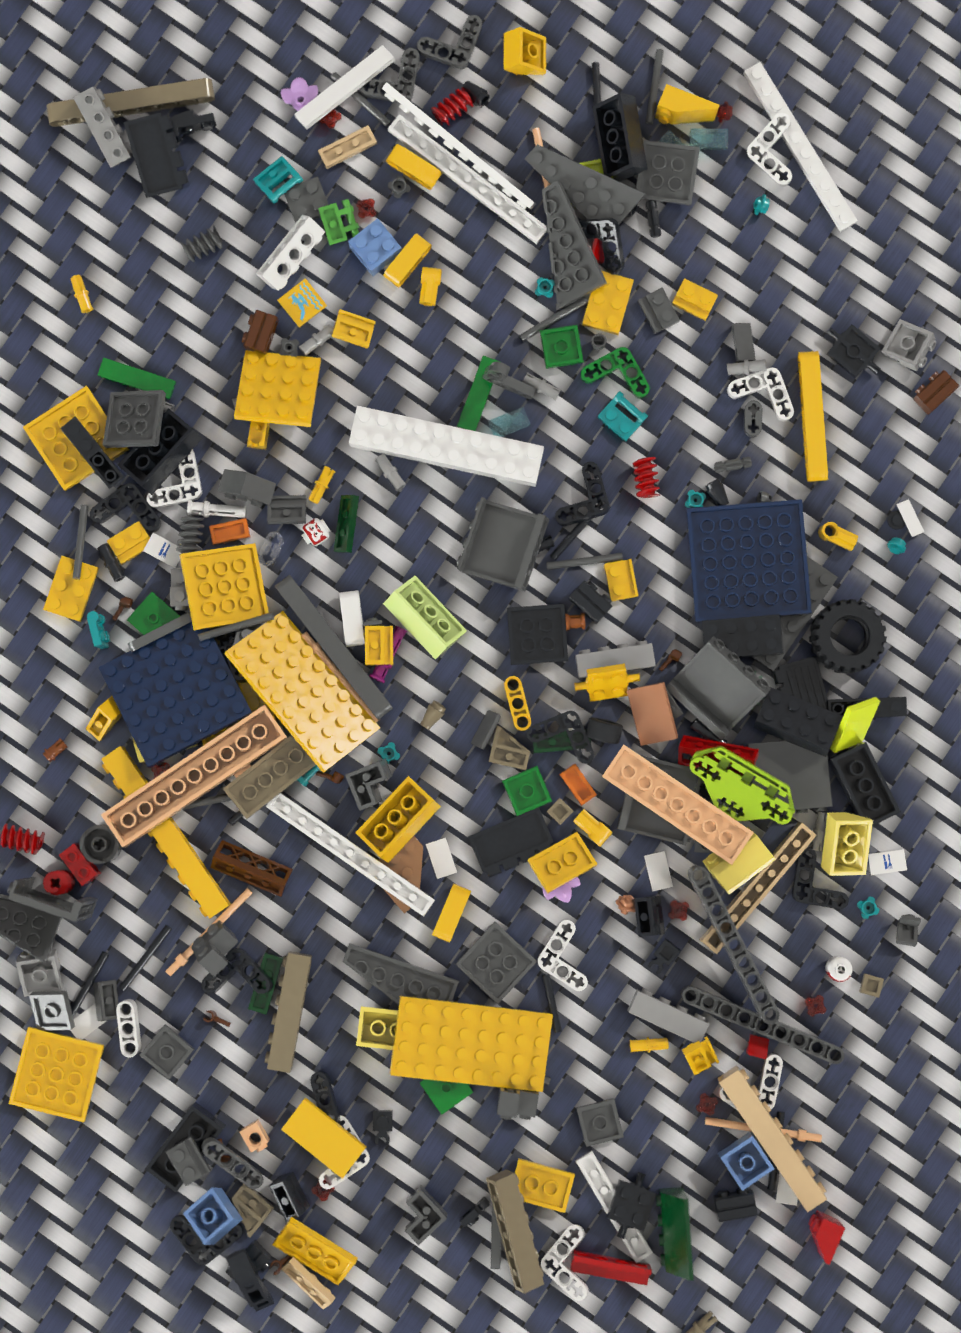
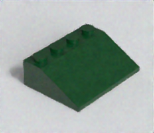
M682 1187L660 1188L659 1194L656 1195L657 1207H660L661 1214H657L658 1227L662 1226V1234H659V1246H663V1254H660L661 1266H664L667 1273L692 1281L694 1277L688 1198Z

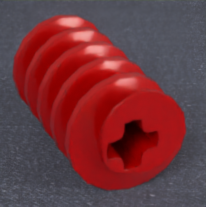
M461 87V90H455V94H449V99L444 98L443 103L438 102L437 108L433 106L431 111L438 123L443 126V122L450 125L449 118L453 121L456 120L455 113L461 117V109L467 112L466 105L472 108L474 105L469 94Z
M656 457L641 458L633 462V466L637 467L633 472L635 475H639L634 478L635 482H639L635 489L641 490L636 493L637 497L654 498L660 496V494H655V491L659 490L660 487L654 486L655 483L659 482V479L653 478L658 472L652 471L653 468L657 467V464L651 463Z
M6 823L1 833V846L6 848L9 845V849L14 850L16 848L17 851H22L24 848L25 853L31 851L32 855H36L43 845L45 832H42L39 837L37 830L31 835L29 828L23 833V827H19L18 831H15V825H12L9 830L8 823Z
M68 870L52 871L45 876L43 886L46 892L52 895H61L70 892L74 888L75 878Z

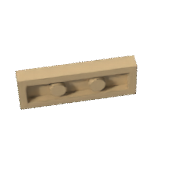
M369 125L318 150V153L328 169L376 145L377 141Z
M294 1257L281 1268L323 1310L336 1298L327 1287H324L317 1280L314 1274L310 1273Z

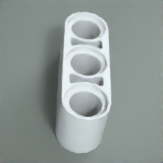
M359 591L340 592L339 597L346 647L365 645Z
M126 999L120 1002L116 1009L120 1049L125 1057H133L141 1050L138 1010L134 1000ZM123 1004L130 1005L131 1012L129 1014L123 1011ZM126 1023H130L133 1026L132 1033H128L125 1030ZM128 1043L135 1045V1052L128 1051Z

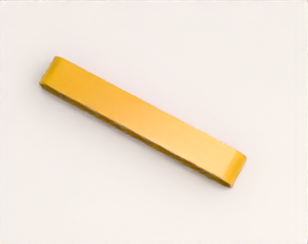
M798 352L807 482L827 481L828 465L819 352Z

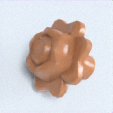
M619 896L615 901L622 914L627 915L630 911L635 912L633 896Z

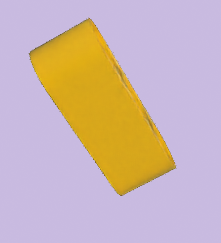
M399 144L395 145L386 159L390 166L429 190H432L442 174L436 167Z
M416 233L388 266L383 276L399 288L428 254L432 245Z
M510 676L504 683L515 728L519 731H525L531 725L521 680L516 676ZM510 680L518 682L516 690L508 688L507 684ZM516 698L523 701V707L520 709H515L512 706V701ZM520 717H525L528 721V725L524 728L517 725V719Z
M453 883L433 931V936L450 943L471 890Z

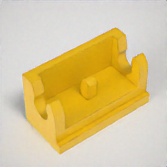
M250 422L247 447L266 450L270 423Z

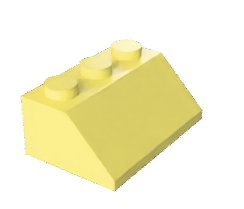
M846 812L827 813L821 867L829 876L866 875L873 824L872 819Z
M753 833L732 865L715 853L710 854L702 862L728 894H731L776 859L759 837Z
M361 1006L356 1046L393 1050L398 1010Z

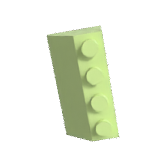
M416 576L396 589L383 603L435 660L467 632Z

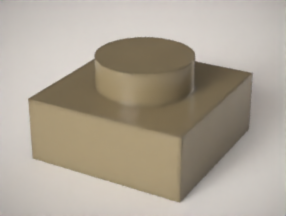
M559 798L546 812L561 825L571 815L573 810Z
M864 973L859 992L879 998L884 979Z

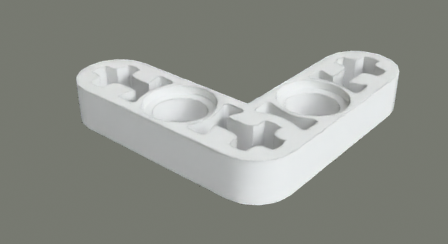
M778 113L747 148L749 158L782 186L788 185L791 182L792 173L769 152V149L790 126V117L786 113ZM785 117L786 125H781L778 128V131L781 132L777 134L775 129L771 128V125H774V127H776L779 123L777 119H783ZM768 131L774 134V139L771 142H766L763 139L764 134ZM753 147H760L759 152L763 156L765 152L768 154L762 159L761 163L758 162L761 159L758 155H751ZM767 159H773L775 166L772 169H766L764 162ZM780 165L782 168L779 171L783 174L787 172L788 180L779 181L780 175L776 172L775 176H773L771 173L776 171Z
M776 368L759 371L734 380L729 384L727 394L733 399L766 389L775 415L780 421H788L794 414V409L782 376ZM770 372L772 375H776L774 379L775 385L777 383L780 384L773 387L772 389L770 388V386L773 385V382L771 379H767ZM750 379H757L759 386L751 388L748 383ZM743 381L745 382V388L740 389L738 394L731 391L733 385L738 388L743 386ZM781 390L783 398L780 400L775 399L773 392ZM786 401L783 406L785 410H789L787 417L784 414H780L782 406H777L776 404Z
M193 450L188 455V461H193V464L182 466V463H186L185 459L179 464L182 484L157 489L153 495L148 493L147 502L150 506L161 508L185 503L188 500L194 501L201 497L202 487ZM187 468L194 469L193 477H185L184 472ZM192 486H194L195 489H198V491L195 492V496H192L191 493L185 494L186 498H184L183 491L181 490L182 488H184L185 492L190 491ZM171 491H179L180 496L177 500L170 499L169 494ZM163 492H165L166 499L168 500V502H165V499H159L157 504L151 501L155 494L158 497H163Z
M564 919L558 924L537 959L538 965L541 969L572 989L582 991L588 984L586 976L559 959L575 933L574 923L571 920ZM570 923L572 931L565 933L564 937H567V940L564 941L562 937L556 934L557 932L562 934L564 930L562 925ZM555 939L562 942V947L559 950H554L551 947V942ZM548 948L552 953L557 954V956L554 957L552 955L549 959L551 964H546L545 966H543V961L541 960V958H546L548 956L549 952H545ZM560 966H565L568 969V974L565 977H560L557 974V969ZM572 971L575 972L573 974L575 978H583V986L579 985L576 987V982L570 979V982L566 981L571 976Z
M775 1053L768 1054L764 1060L758 1089L761 1094L758 1096L760 1100L766 1098V1092H762L763 1089L773 1091V1094H768V1099L771 1103L767 1104L771 1109L776 1102L783 1067L782 1059ZM773 1058H775L778 1062V1065H774L773 1071L777 1072V1075L768 1072L766 1073L767 1069L771 1071V1064H769L768 1062L769 1060L772 1061ZM767 1077L775 1079V1084L772 1087L765 1086L764 1081ZM720 1087V1098L724 1102L732 1103L729 1097L726 1098L725 1094H723V1088Z
M340 1115V1121H345L343 1125L345 1130L350 1128L351 1132L349 1133L362 1142L348 1119ZM365 1148L362 1154H366L364 1163L356 1161L350 1168V1172L343 1179L337 1180V1176L331 1180L332 1185L323 1183L325 1180L324 1175L327 1174L329 1177L334 1174L331 1169H327L320 1175V1185L325 1189H331L366 1166L370 1160L367 1149Z
M575 1224L565 1230L542 1258L541 1268L574 1300L581 1301L589 1294L588 1286L564 1264V1261L584 1238V1229L580 1225ZM578 1229L579 1238L574 1237L571 1240V1242L574 1243V1245L572 1246L570 1242L565 1240L564 1238L566 1236V1238L569 1239L572 1236L571 1230ZM560 1243H564L568 1247V1251L564 1255L558 1252L557 1248ZM553 1259V1266H555L556 1268H559V1266H561L562 1269L557 1271L556 1275L554 1276L553 1273L556 1271L552 1267H546V1260ZM562 1272H567L570 1276V1280L566 1284L560 1281L559 1277ZM574 1279L577 1281L574 1283L577 1288L583 1287V1296H576L577 1291L575 1288L571 1287L570 1290L567 1288L573 1283Z

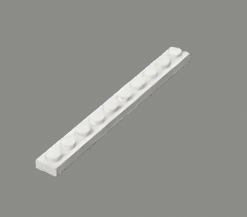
M761 62L745 70L743 73L771 120L778 113H786L790 117V126L782 135V138L838 230L842 232L857 223L858 220ZM786 118L777 119L779 123L776 128L778 130L781 125H786Z
M387 82L382 89L386 92L384 96L390 101L394 102V100H397L401 104L399 108L406 114L409 112L413 113L416 122L421 126L425 123L430 127L428 131L436 138L440 135L445 139L443 144L451 150L456 148L459 151V157L466 162L468 159L474 163L472 167L480 174L483 171L488 174L489 177L487 179L495 186L499 183L504 187L502 191L511 198L514 195L518 199L516 203L523 209L527 207L532 209L536 203Z
M400 114L389 126L388 132L535 244H538L547 232L546 225Z
M282 793L266 805L271 811L422 916H425L435 900Z

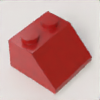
M817 1210L809 1220V1229L820 1256L826 1264L830 1265L845 1227L838 1219Z

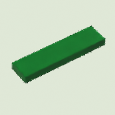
M486 356L482 357L457 424L458 428L476 431L493 383L483 379L482 376L486 367L497 360Z
M103 358L98 372V376L138 390H163L166 393L165 398L169 400L176 385L174 380L107 358Z

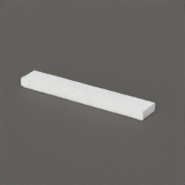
M382 45L297 111L295 117L306 129H309L395 61L394 57Z
M591 1150L575 1161L608 1214L615 1188ZM611 1220L618 1232L620 1225L616 1221ZM635 1228L627 1229L625 1239L622 1240L635 1262L638 1263L653 1252L640 1230Z

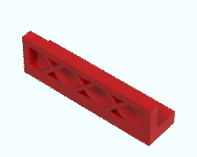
M683 735L679 744L678 764L690 767V760L683 759L684 754L693 756L696 751L723 746L755 765L759 756V749ZM715 752L703 755L708 756L716 762L720 761L718 758L715 757ZM699 761L698 763L694 762L695 768H698L699 766L703 767L702 761ZM707 764V769H706V768H704V769H705V770H709V766H710V765ZM728 767L726 769H730L738 775L743 776L742 772L736 770L733 767Z
M576 1250L573 1251L570 1267L572 1272L641 1285L648 1284V1278L652 1273L650 1264L636 1263L635 1261Z

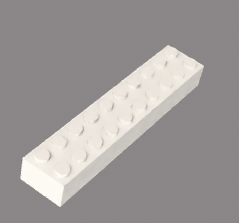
M357 406L349 439L350 447L385 453L386 455L536 487L544 446L361 406Z

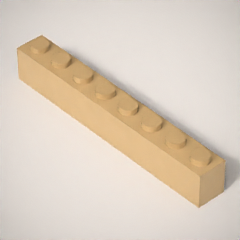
M798 822L773 851L772 855L776 860L753 876L726 907L737 930L817 836L802 822ZM724 922L721 925L720 929L722 932L728 930V922ZM713 925L699 939L715 954L723 947Z
M736 1065L718 1077L719 1084L806 1211L809 1212L826 1201L827 1198L824 1193L827 1191L821 1182L817 1183L813 1177L816 1174L810 1165L807 1167L802 1161L805 1158L799 1149L795 1151L791 1146L794 1142L788 1133L783 1134L780 1129L783 1126L777 1117L772 1118L769 1113L772 1110L767 1102H761L758 1097L761 1094L756 1086H750L747 1081L749 1076L745 1070H740Z

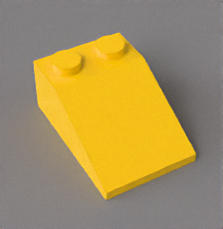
M666 84L658 103L655 118L663 124L669 123L672 125L711 122L715 120L720 105Z

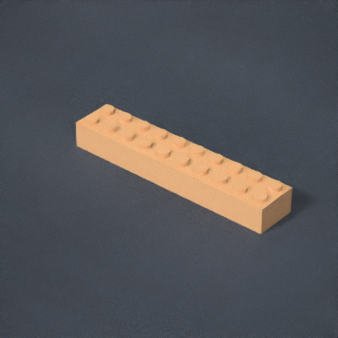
M263 705L101 814L121 846L127 847L287 739V736L266 705Z

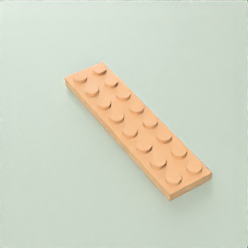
M625 745L622 746L602 776L731 865L754 833Z

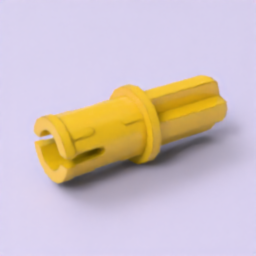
M74 275L70 279L75 291L74 297L77 298L82 313L91 312L93 307L88 297L89 291L86 290L81 275Z
M324 466L318 481L315 480L316 484L309 496L311 502L319 503L325 490L329 488L328 484L335 473L333 469L330 470L331 468Z
M647 1037V1039L630 1040V1052L648 1051L650 1053L653 1050H667L669 1047L667 1038L649 1039Z

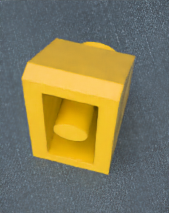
M113 696L97 708L86 727V730L99 741L106 736L122 716Z

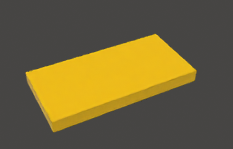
M307 1098L301 1102L281 1129L342 1179L367 1147Z
M293 1217L288 1220L272 1244L336 1285L341 1283L358 1259Z

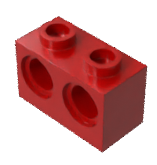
M80 843L72 844L59 854L81 886L87 885L101 874L95 863L89 862L80 850Z

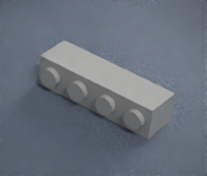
M647 640L636 642V646L628 647V643L619 644L617 649H609V646L598 648L597 652H590V649L581 650L578 655H575L579 679L587 677L586 669L624 663L626 671L656 666L652 643L647 644Z
M642 988V991L636 990L627 1010L629 1013L693 1043L702 1041L709 1026V1023L705 1021L706 1017L695 1013V1015L687 1013L689 1009L681 1005L674 1007L670 1005V1000L661 996L657 999L652 996L653 993L644 988Z

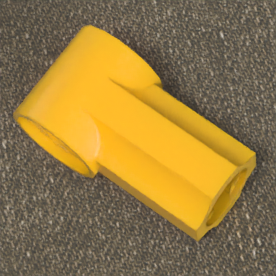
M422 268L420 304L436 306L442 269Z
M827 522L818 530L820 539L832 542L849 551L853 550L858 540V535L838 527L834 522ZM826 527L832 529V536L826 535Z
M585 809L573 820L599 847L613 833Z

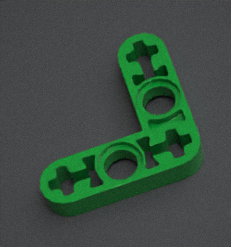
M620 347L586 365L581 371L582 381L591 384L619 369L636 398H645L649 393V384L630 350L626 347ZM620 352H622V354H627L625 358L627 363H629L630 361L632 362L631 364L625 366V368L622 367L625 365L623 359H618ZM602 361H609L611 368L603 370L600 366ZM597 365L598 371L592 375V379L585 377L586 370L592 372L596 369L594 366ZM634 368L637 371V375L634 378L628 377L626 374L627 369ZM639 377L641 378V380L638 381L639 385L641 387H645L643 394L641 392L636 391L638 389V386L635 381Z

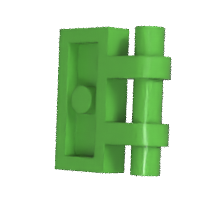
M349 199L342 200L343 209L338 210L337 203L318 208L329 245L348 240L346 236L348 231H351L352 237L359 233V224L355 221L354 208L350 205ZM346 214L349 225L343 226L341 215Z

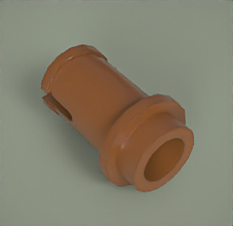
M59 738L51 747L45 748V752L42 754L49 762L55 761V758L68 746Z

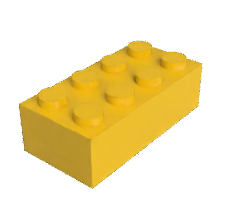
M408 776L355 833L380 858L389 863L441 806Z

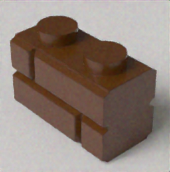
M256 310L255 314H251L248 325H250L249 331H245L242 338L245 349L263 354L268 353L279 322L278 317L260 310Z
M945 370L940 374L936 371L929 378L931 382L927 386L922 384L915 391L917 395L913 400L928 415L959 387V384Z

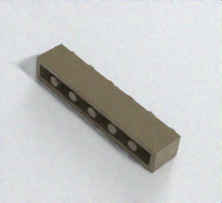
M291 951L288 952V956L284 955L282 967H285L284 975L280 976L279 986H282L281 994H277L275 1002L278 1010L277 1013L273 1014L272 1025H275L274 1032H270L268 1044H271L270 1052H266L265 1063L268 1064L267 1069L286 1073L292 1071L313 955Z
M503 1170L487 1177L486 1181L515 1289L525 1294L544 1285V1273L539 1266V1254L534 1247V1235L529 1228V1216L524 1209V1198L518 1186L519 1179L514 1172Z

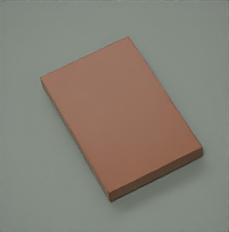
M664 682L627 690L641 746L678 738Z

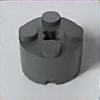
M105 824L90 827L82 834L80 839L81 852L89 862L95 864H103L115 860L122 850L121 844L109 826ZM98 841L105 843V846L101 847L98 845Z

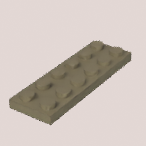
M290 735L225 786L223 790L243 816L248 819L316 766V764L295 738Z

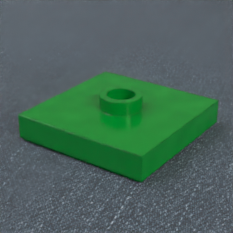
M578 325L540 330L546 369L584 362Z
M151 592L130 615L127 621L145 635L180 617V615L154 592Z
M538 766L502 780L516 816L552 802Z
M423 1079L419 1082L441 1115L473 1093L469 1084L428 1079Z

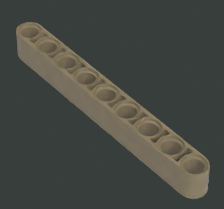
M201 78L104 94L105 100L103 102L106 107L109 106L115 117L208 103L215 100L212 80ZM74 99L52 102L46 105L50 126L58 127L86 122Z

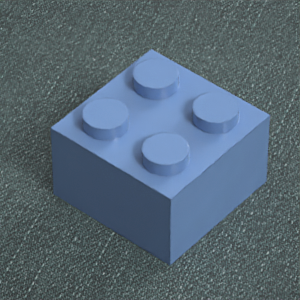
M378 218L348 241L349 248L372 276H375L390 264L402 250L401 246Z
M750 1132L718 1153L742 1191L774 1170L773 1165Z
M214 1187L208 1190L183 1213L204 1245H215L243 1220L223 1189Z

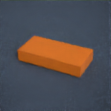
M247 518L209 526L213 545L251 537Z
M573 764L559 774L581 806L597 795L576 764Z

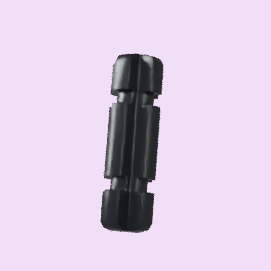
M649 200L645 205L646 210H648V224L651 227L649 230L650 236L657 238L661 236V228L658 227L660 226L658 211H656L657 202Z

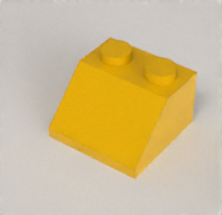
M522 27L505 32L504 70L516 75L546 74V37Z

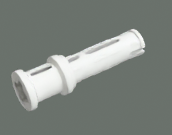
M188 500L187 516L198 515L207 518L209 515L245 518L246 506L210 504L208 501L192 502V500Z

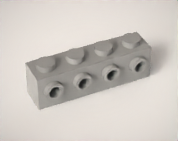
M91 87L74 96L73 98L110 168L132 158L131 146L128 141L125 143L122 137L124 133L120 125H116L112 118L115 117L113 111L104 104L103 100H105L101 89L97 90L96 87Z

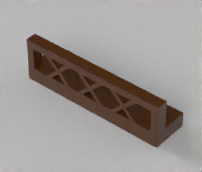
M224 840L219 844L210 867L280 897L283 895L286 883L293 870ZM223 848L231 850L232 854L225 855L220 852ZM239 857H248L250 862L244 863L240 861ZM257 864H265L268 869L261 870ZM282 871L286 875L283 879L276 876L275 872Z

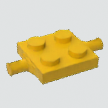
M625 663L586 669V681L574 683L575 691L587 689L590 702L628 696L627 687L629 683L640 681L639 673L628 675Z

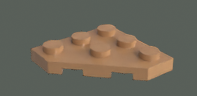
M413 836L389 863L382 858L378 861L420 889L423 845ZM385 890L404 914L411 908Z

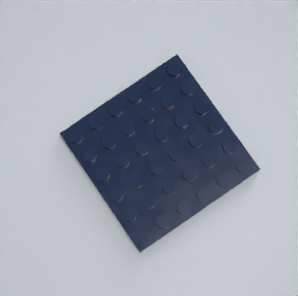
M802 499L687 508L695 623L705 620L780 614V616L812 613Z
M190 622L134 652L129 651L98 667L148 768L161 763L252 713L214 637L203 641L199 640L198 634L210 631L209 628L193 630V624Z

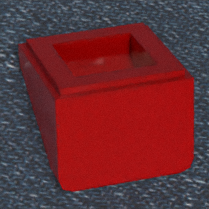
M595 238L592 251L597 262L603 264L602 241Z
M750 1034L746 1054L766 1059L769 1039Z

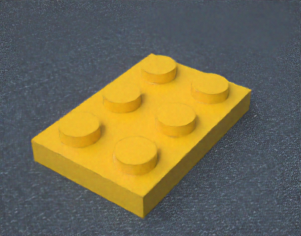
M602 271L607 284L591 292L582 325L619 335L634 280Z
M61 556L43 610L81 622L99 568L82 562L80 580L73 579L74 559Z
M578 832L528 859V863L547 894L597 866V862Z
M518 1158L514 1173L519 1179L518 1186L520 1193L523 1195L524 1202L565 1213L575 1173Z

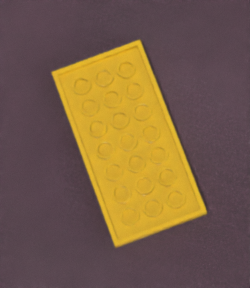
M281 611L274 616V620L267 621L228 649L224 654L324 773L377 732L380 727L316 653H313V649L303 639L299 629L284 611Z
M400 996L389 1074L392 1076L543 1092L553 1014Z

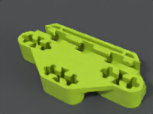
M723 746L696 751L692 756L690 770L703 779L714 806L736 821L770 818L782 825L791 821L795 809L788 784ZM715 752V757L718 758L720 761L716 762L708 756L703 755ZM699 761H702L703 767L699 766L698 768H695L694 762L698 763ZM732 762L731 767L742 772L743 776L738 775L730 769L726 770L729 764ZM707 764H709V771L707 770V775L703 774L705 772L704 768L707 769ZM716 771H719L720 777L716 776L715 778H712L711 772L715 773ZM754 776H756L755 781L767 787L766 790L754 783L750 784ZM778 790H780L779 795L783 797L788 796L789 804L778 797H774ZM725 797L726 803L722 802V804H719V799ZM731 800H732V801H734V802H733V807H730V811H729V810H728V809H729V808H728V804L731 805ZM767 800H768L770 806L773 807L774 809H775V804H777L776 808H777L778 811L774 810V815H773V814H772V808L769 807V806H767V805H766L765 808H764L762 802L766 803ZM742 807L743 813L739 812L736 814V809ZM785 810L787 816L783 815L780 817L779 812L783 813Z

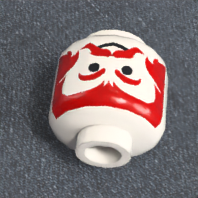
M314 518L303 526L304 534L301 536L307 544L311 543L313 546H318L329 538V532L331 531L323 519Z
M833 956L827 961L825 971L832 980L843 982L851 976L852 965L847 958Z

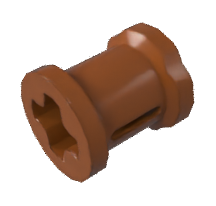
M581 613V615L565 614L566 631L572 628L585 629L584 613Z

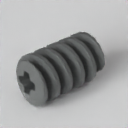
M213 226L214 232L209 228L206 229L207 235L199 232L200 239L193 235V242L188 238L186 239V245L180 242L187 257L193 263L195 262V256L202 259V252L208 256V249L213 253L216 252L215 246L222 249V240L215 226Z
M190 516L181 517V521L186 524L180 525V528L184 531L179 532L178 535L183 539L177 540V543L182 546L177 547L176 551L183 554L201 550L200 547L196 546V543H202V540L198 539L197 536L203 535L198 529L204 528V525L200 523L204 519Z

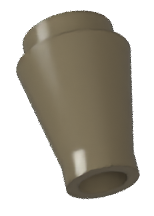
M433 700L432 703H429L420 724L430 730L445 715L446 708Z

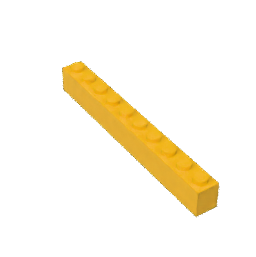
M119 746L101 759L103 761V769L107 774L111 773L114 777V780H112L118 790L122 789L124 792V799L148 783L124 746ZM172 817L148 832V835L150 837L154 836L158 842L156 846L161 853L165 852L167 855L169 866L172 869L175 868L179 873L177 877L183 885L186 884L190 889L188 891L190 897L194 901L197 900L201 905L199 909L205 917L208 916L210 919L231 905Z

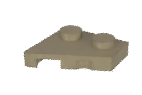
M497 726L489 762L526 770L530 751L500 726Z
M242 1184L231 1198L235 1208H237L240 1216L243 1218V1224L250 1238L275 1207L258 1192L245 1184Z

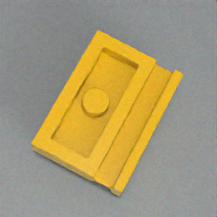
M684 279L672 305L706 321L718 295Z
M340 309L331 337L368 348L376 321Z
M138 521L108 539L107 542L119 562L123 565L144 552L143 550L150 536L142 523Z
M631 559L604 564L612 602L638 597Z
M365 626V665H393V626Z
M707 1036L704 1041L691 1043L682 1049L694 1075L712 1067L711 1064L714 1062L719 1063Z

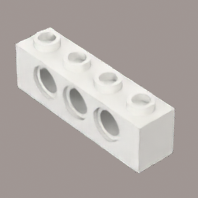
M302 215L257 271L256 275L272 289L279 291V289L284 288L288 282L287 279L291 274L297 272L299 264L311 254L310 250L322 240V235L325 231L309 216ZM305 234L306 241L302 244L301 237ZM293 249L294 256L290 259L289 253ZM282 264L283 269L278 273L277 268Z

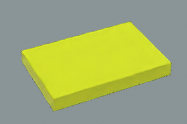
M877 697L847 707L830 747L834 753L863 742L880 703Z

